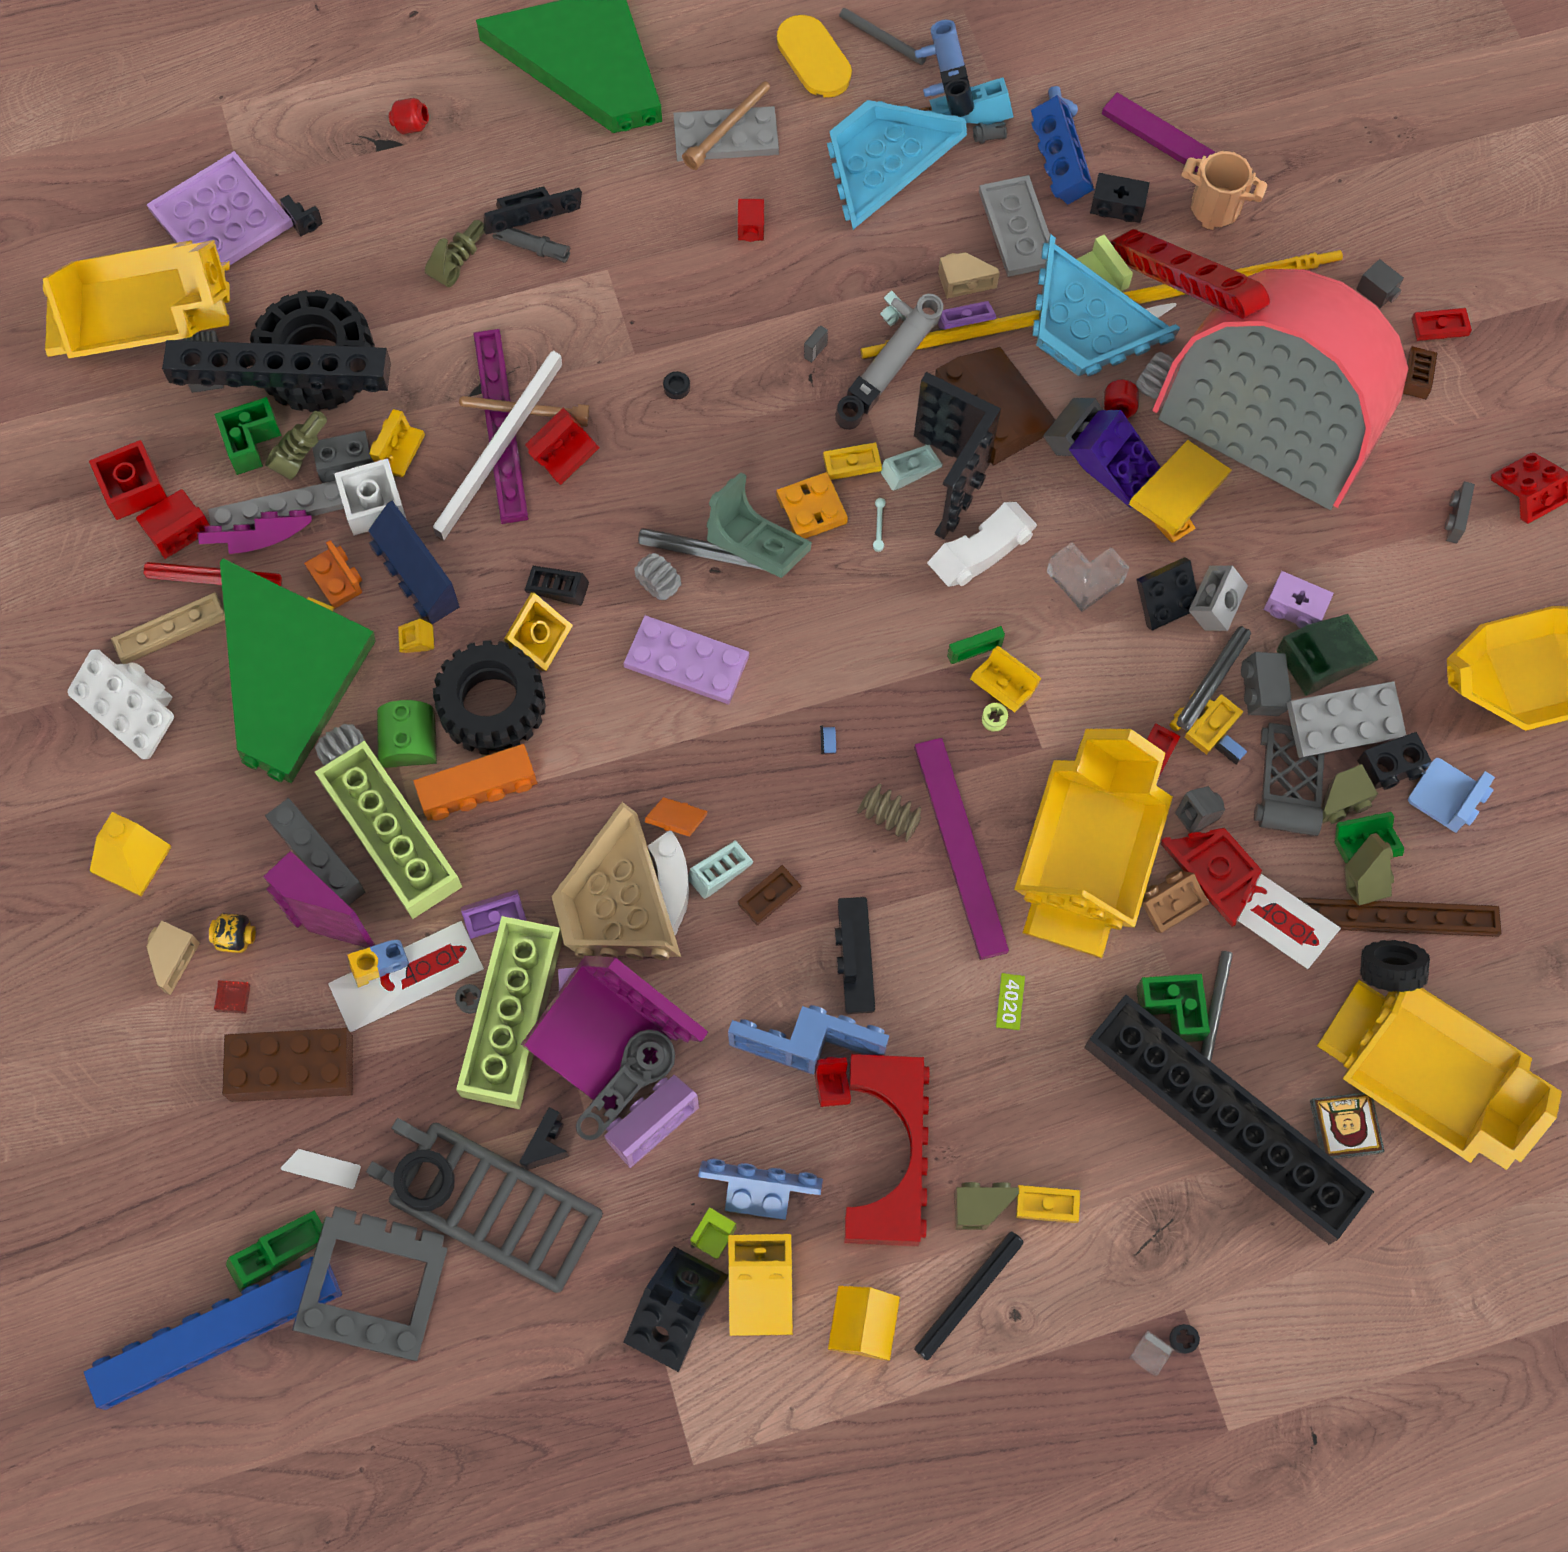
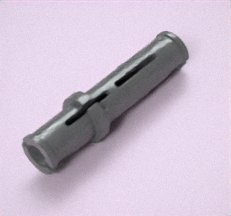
M516 228L495 232L492 235L494 239L536 252L537 256L540 257L547 256L566 263L570 256V246L551 241L546 236H535Z

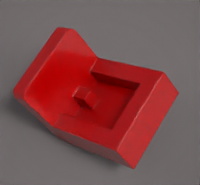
M831 1056L817 1060L814 1077L820 1107L850 1104L851 1094L846 1074L848 1065L846 1057L837 1058Z

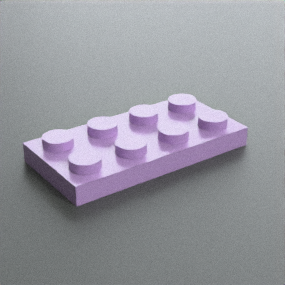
M645 615L624 661V668L729 705L749 658V652Z

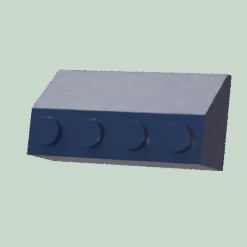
M393 500L388 502L368 530L372 539L369 545L377 557L380 555L384 557L386 562L383 564L390 576L394 577L396 575L401 582L398 585L406 598L411 596L416 603L413 604V607L421 618L426 616L429 622L434 624L460 608L453 584Z

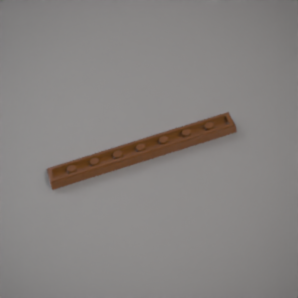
M1296 897L1339 926L1340 930L1499 937L1501 935L1499 906L1373 901L1359 906L1355 900Z

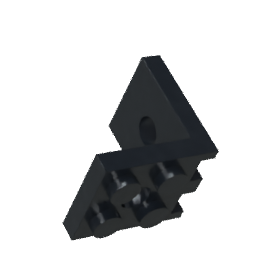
M673 1246L646 1286L623 1343L679 1372L703 1318L725 1285L729 1275ZM656 1326L665 1328L668 1335L661 1334Z

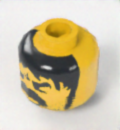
M222 913L216 920H212L210 924L209 941L214 944L215 949L218 951L243 953L248 945L253 944L255 941L256 928L251 926L249 918L245 915Z

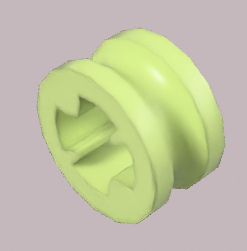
M991 703L984 708L982 724L986 729L994 732L1000 731L1006 726L1008 711L1005 706L1000 703ZM991 712H997L996 716L998 714L1001 715L999 722H993L994 719L989 720Z

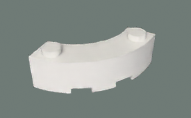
M1004 502L995 513L979 526V533L969 538L964 535L957 540L944 543L927 563L948 587L958 584L964 586L973 577L997 563L1018 544L1023 545L1028 542L1033 536L1032 531L1036 528L1037 524L1017 502Z
M668 831L647 847L658 874V883L674 935H676L687 910L689 880L683 850L674 833Z

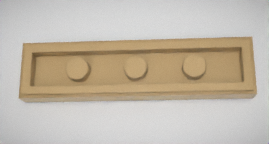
M216 592L117 635L111 638V641L121 663L127 664L224 621V609Z

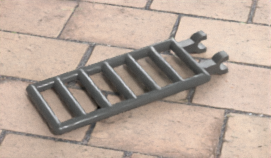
M397 1117L391 1129L394 1130V1133L418 1144L417 1150H431L437 1137L454 1145L446 1158L452 1170L456 1167L464 1151L479 1158L480 1161L447 1220L431 1211H417L409 1208L397 1196L393 1186L394 1173L372 1161L366 1173L370 1177L394 1188L389 1197V1203L555 1293L561 1292L602 1218V1210L437 1122L432 1123L425 1133ZM423 1162L414 1165L409 1170L406 1176L407 1189ZM492 1165L507 1173L477 1229L472 1234L457 1225ZM440 1170L424 1198L432 1197L440 1190L442 1185V1173ZM517 1180H520L534 1187L500 1249L485 1241V1238ZM544 1194H547L561 1203L529 1262L526 1263L511 1254ZM573 1208L588 1216L554 1278L539 1270V1267L570 1210Z

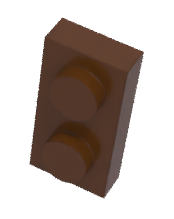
M781 865L738 900V905L756 925H759L798 893L802 886Z

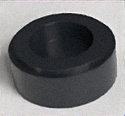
M679 371L666 375L663 380L665 394L669 398L676 400L686 397L690 391L688 376Z

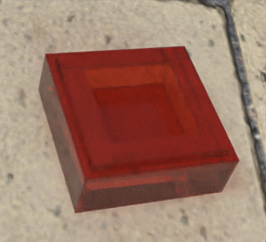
M218 980L214 1010L216 1012L246 1014L250 991L249 982Z

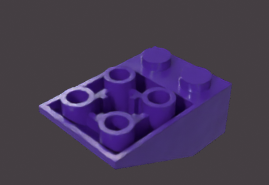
M1121 410L1098 411L1069 448L1077 462L1088 474L1130 508H1133L1129 505L1131 498L1161 468Z

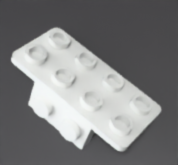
M91 650L68 689V695L141 759L151 758L174 719L173 713L165 707L168 706L173 697L164 690L163 684L152 680L145 674L144 668L136 663L115 664L100 650Z

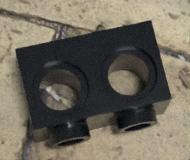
M1417 732L1367 749L1357 760L1359 765H1363L1375 789L1383 787L1384 790L1395 787L1400 783V780L1409 778L1410 781L1420 778L1425 774L1426 768L1432 762ZM1403 755L1411 757L1414 763L1406 761ZM1377 764L1385 766L1388 772L1381 771Z

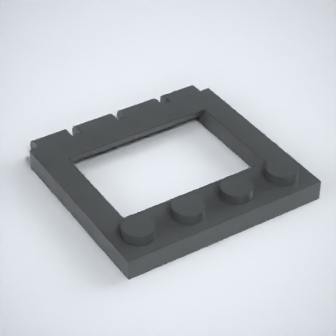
M335 1206L332 1217L326 1216L324 1219L292 1331L417 1361L448 1249L442 1247L444 1235L423 1229L418 1241L415 1240L416 1227L394 1221L389 1233L384 1232L387 1224L386 1219L364 1213L361 1216L359 1225L354 1224L356 1211ZM336 1239L426 1262L409 1325L318 1302Z

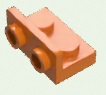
M329 540L326 542L328 550L304 564L330 605L336 609L362 594L359 585L362 578L355 567L349 569L345 563L349 559L342 547H335L332 541Z

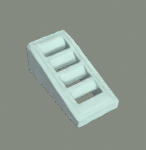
M735 840L690 868L688 880L698 893L706 899L751 866L753 860ZM732 853L739 864L736 865L728 855ZM721 860L729 868L728 871L721 865ZM711 868H713L716 871V873L719 875L718 877H716L713 874V872L710 870Z

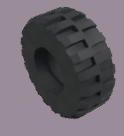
M303 290L298 291V294L291 296L288 294L281 297L279 302L276 304L272 303L266 308L264 315H260L255 323L256 329H253L250 335V343L301 345L310 340L325 339L334 342L335 346H375L367 320L363 313L358 311L357 306L351 301L347 300L345 302L344 298L335 293L330 295L322 290H315V292ZM283 387L264 388L269 395L274 396L275 401L285 406L289 404L291 409L303 411V409H307L309 412H318L321 409L327 408L328 410L335 409L337 405L343 402L346 404L354 398L353 396L357 392L360 393L362 391H340L338 389L313 390L311 388L285 389Z

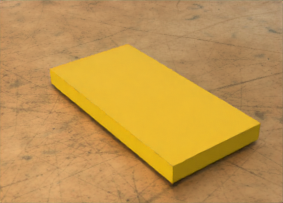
M1187 440L1131 498L1129 505L1174 536L1226 480L1232 469Z

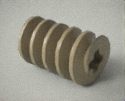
M879 783L865 795L857 813L859 814L866 809L865 817L871 819L876 815L875 823L877 825L882 824L886 820L885 829L890 831L896 826L895 835L899 837L906 832L905 841L908 842L920 823L922 808L918 807L911 812L912 802L908 801L905 805L901 806L902 796L898 795L894 800H891L892 790L890 789L883 795L880 794L882 785Z

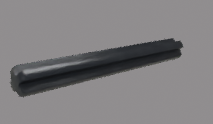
M1012 1231L1006 1235L915 1346L914 1350L920 1357L925 1360H929L1022 1247L1024 1242L1020 1236Z

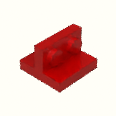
M564 407L525 444L530 456L542 465L560 485L600 448Z

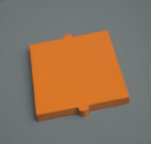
M663 797L645 817V823L664 828L665 831H673L690 837L707 816V811L690 806L688 803H681Z

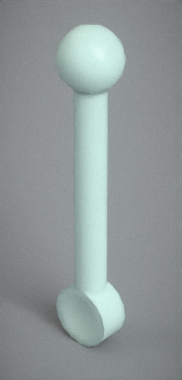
M878 498L875 501L877 507V528L873 549L876 552H881L884 548V543L881 539L883 507L886 502L883 498Z

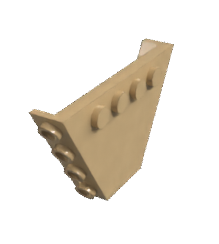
M622 802L551 896L564 945L573 950L575 956L583 958L585 955L616 958L618 956H626L630 959L642 960L643 956L665 961L669 957H681L638 814Z

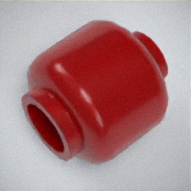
M417 98L395 101L388 115L391 126H395L400 134L421 132L429 122L428 109Z
M1125 379L1115 380L1108 384L1104 391V410H1121L1126 418L1136 414L1139 408V389L1136 384Z

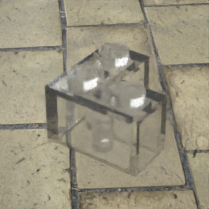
M1071 542L1051 556L1047 573L1083 612L1125 581L1130 567L1112 547L1090 562L1075 544Z

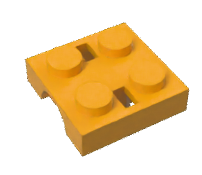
M827 472L776 490V497L781 508H784L788 515L792 532L805 539L848 523V516ZM808 489L810 493L804 495L803 491ZM822 518L823 522L818 524L817 521Z

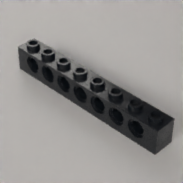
M166 340L162 370L169 383L179 386L201 384L207 387L228 385L235 388L256 386L263 389L283 387L285 389L311 388L313 390L338 389L340 391L366 390L368 392L388 391L391 361L387 348Z

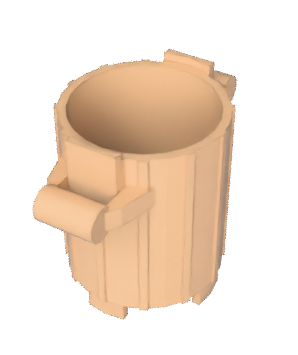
M1220 151L1209 155L1208 158L1206 156H1203L1202 159L1188 158L1182 177L1196 184L1192 196L1191 210L1196 219L1202 222V227L1214 230V227L1229 225L1235 222L1238 215H1240L1244 201L1261 202L1267 183L1255 177L1256 173L1252 174V168L1247 159L1235 152ZM1198 166L1197 175H1194L1195 167ZM1252 184H1253V185H1256L1253 194L1249 193L1250 190H1251Z

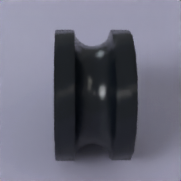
M1183 1324L1172 1329L1169 1341L1175 1351L1187 1354L1197 1349L1200 1337L1194 1327ZM1181 1330H1185L1186 1335L1192 1336V1343H1187L1190 1346L1188 1348H1184L1182 1343H1177L1176 1337L1181 1335L1179 1332Z

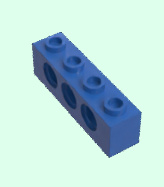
M1056 95L1031 110L1034 119L1031 124L1040 139V142H1038L1039 150L1046 159L1044 168L1052 179L1051 191L1057 199L1061 198L1068 205L1095 189L1070 108Z

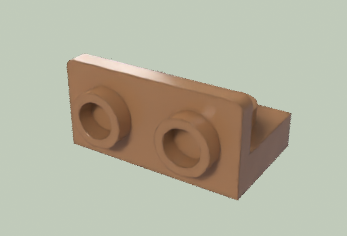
M1176 870L1169 873L1165 877L1166 880L1161 884L1146 887L1141 906L1144 907L1156 932L1162 933L1209 904L1194 873Z

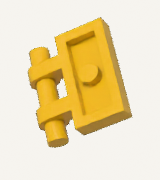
M1222 694L1215 701L1211 699L1204 707L1206 712L1199 719L1197 718L1184 737L1206 755L1244 712ZM1179 708L1176 711L1174 719L1169 724L1170 728L1176 732L1181 728L1177 726V721L1184 708Z

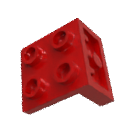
M1530 453L1491 474V481L1519 497L1520 520L1527 524L1568 502V471L1536 453Z
M183 489L178 490L136 517L137 522L164 559L169 558L196 541L198 533L205 531L204 526H210L199 507L196 508Z

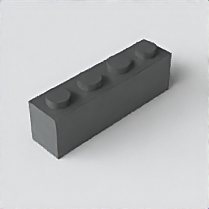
M289 798L265 815L271 826L294 854L348 906L366 893L358 879Z

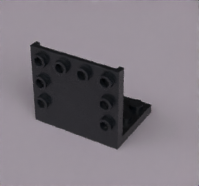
M926 372L920 384L914 437L925 445H932L940 449L949 457L957 458L943 481V485L948 488L943 518L935 531L936 536L945 539L949 531L954 532L960 521L958 516L962 509L967 511L973 500L971 494L974 489L979 490L986 478L984 473L990 465L1001 408Z

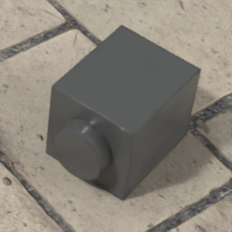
M1379 259L1362 275L1356 290L1381 308L1388 301L1392 303L1400 295L1402 290L1399 287L1404 277Z

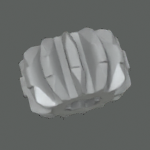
M1161 351L1155 354L1136 382V386L1143 394L1153 399L1158 398L1174 358Z
M656 553L643 557L634 568L635 576L640 581V584L653 597L659 600H667L681 586V578L676 573V569L664 557Z
M343 724L338 728L334 727L330 732H326V735L318 740L319 743L316 744L315 749L323 765H326L362 743L365 739L354 724Z

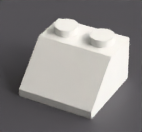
M388 458L334 473L353 536L369 532L368 530L386 504L392 500L406 518Z

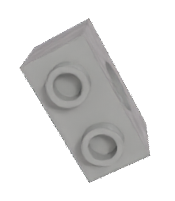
M1209 566L1189 612L1205 631H1228L1248 585L1233 566Z

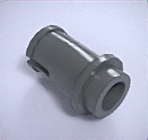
M1005 122L988 125L978 123L977 126L973 127L974 141L983 144L986 140L1006 139L1007 127H1005Z

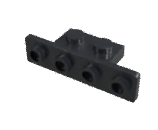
M545 186L498 198L496 203L498 209L484 214L483 230L487 235L580 209L582 191L578 187L549 195Z
M839 898V928H835V945L841 946V956L837 957L838 975L843 974L845 1012L847 1014L875 1012V996L867 898Z

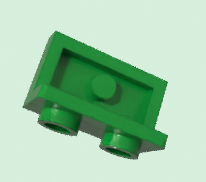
M1392 812L1337 823L1334 843L1346 864L1367 838L1374 833H1377L1384 842L1390 844L1393 858L1403 856L1404 846L1393 829L1394 815Z

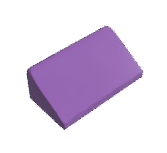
M989 301L943 310L938 326L940 329H950L996 319V314Z
M518 890L461 907L470 939L497 931L501 916L527 921Z

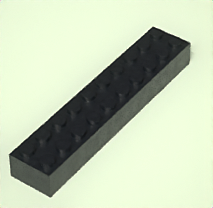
M1128 995L1121 999L1086 1043L1084 1048L1328 1245L1341 1237L1374 1193L1372 1189Z

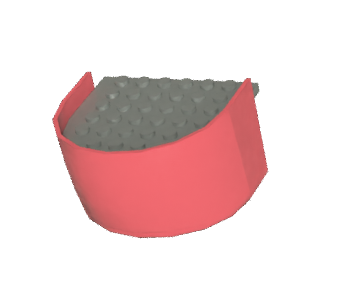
M1265 269L1248 277L1260 282L1265 287L1270 298V304L1244 319L1214 307L1172 362L1152 411L1158 413L1164 404L1158 420L1329 510L1333 506L1338 508L1402 399L1408 365L1401 340L1379 308L1344 282L1305 269Z

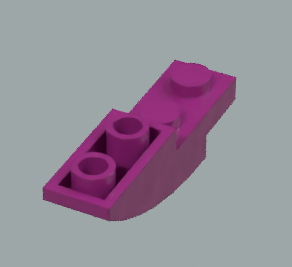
M290 510L289 516H278L277 511L260 512L261 517L254 519L255 528L250 529V524H234L233 530H222V525L204 526L205 531L198 533L199 544L228 543L229 554L258 550L274 545L299 532L312 522L313 515H306V510Z

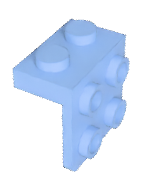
M1435 758L1408 797V802L1457 833L1465 823L1470 826L1479 813L1475 808L1479 802L1484 804L1494 789L1489 786L1495 777L1485 771L1475 781L1444 760Z

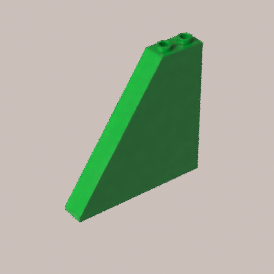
M559 0L476 19L480 41L612 133L629 131L633 128L646 125L651 126L662 122L661 103L627 0Z
M222 558L220 561L237 751L242 759L241 762L247 767L257 770L259 767L267 771V775L275 781L282 782L285 780L292 783L376 642L374 632Z

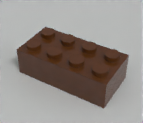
M347 1028L224 1034L222 1095L230 1102L353 1095V1035Z

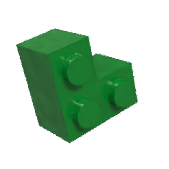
M265 397L215 413L214 415L228 457L236 474L239 475L263 467L256 444L282 436L268 398Z
M1202 974L1141 978L1136 986L1138 1004L1151 1015L1170 1014L1172 1031L1185 1042L1203 1041L1208 1036L1210 1029Z

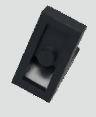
M550 1107L548 1108L519 1161L523 1168L530 1170L569 1157L566 1150L550 1143L551 1139L556 1140L564 1125L561 1123L562 1116L560 1112Z

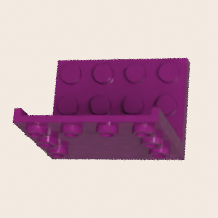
M585 955L521 1045L590 1099L594 1100L620 1070L625 1047L629 1040L637 1033L646 1030L659 1031L666 1035L669 1040L677 1041L681 1039L688 1043L690 1040L702 1042L708 1031L616 957ZM646 1047L642 1051L645 1055L643 1062L649 1064V1061H652V1064H654L657 1060L655 1057L657 1051L652 1047L648 1051ZM615 1095L611 1097L603 1096L602 1100L605 1104L602 1108L606 1111L609 1108L615 1110L618 1107L615 1104L617 1097Z

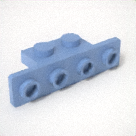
M719 1159L702 1161L698 1174L700 1178L728 1182L725 1211L786 1220L790 1191L821 1195L823 1181L822 1178H817L812 1173L803 1172L796 1175L786 1173L785 1170L780 1168L756 1169L754 1165L741 1163L738 1166L729 1165Z

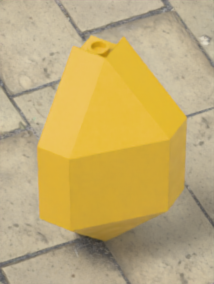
M1550 606L1480 624L1447 658L1448 685L1462 696L1525 731L1568 720V606Z

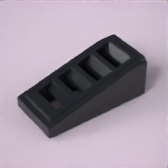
M533 565L525 591L526 593H535L545 598L581 606L589 581L580 572ZM541 575H542V576H545V577H544V580H543V583H542V586L539 587L538 584H539ZM552 578L555 579L552 588H549ZM563 581H565L566 583L564 589L561 590Z

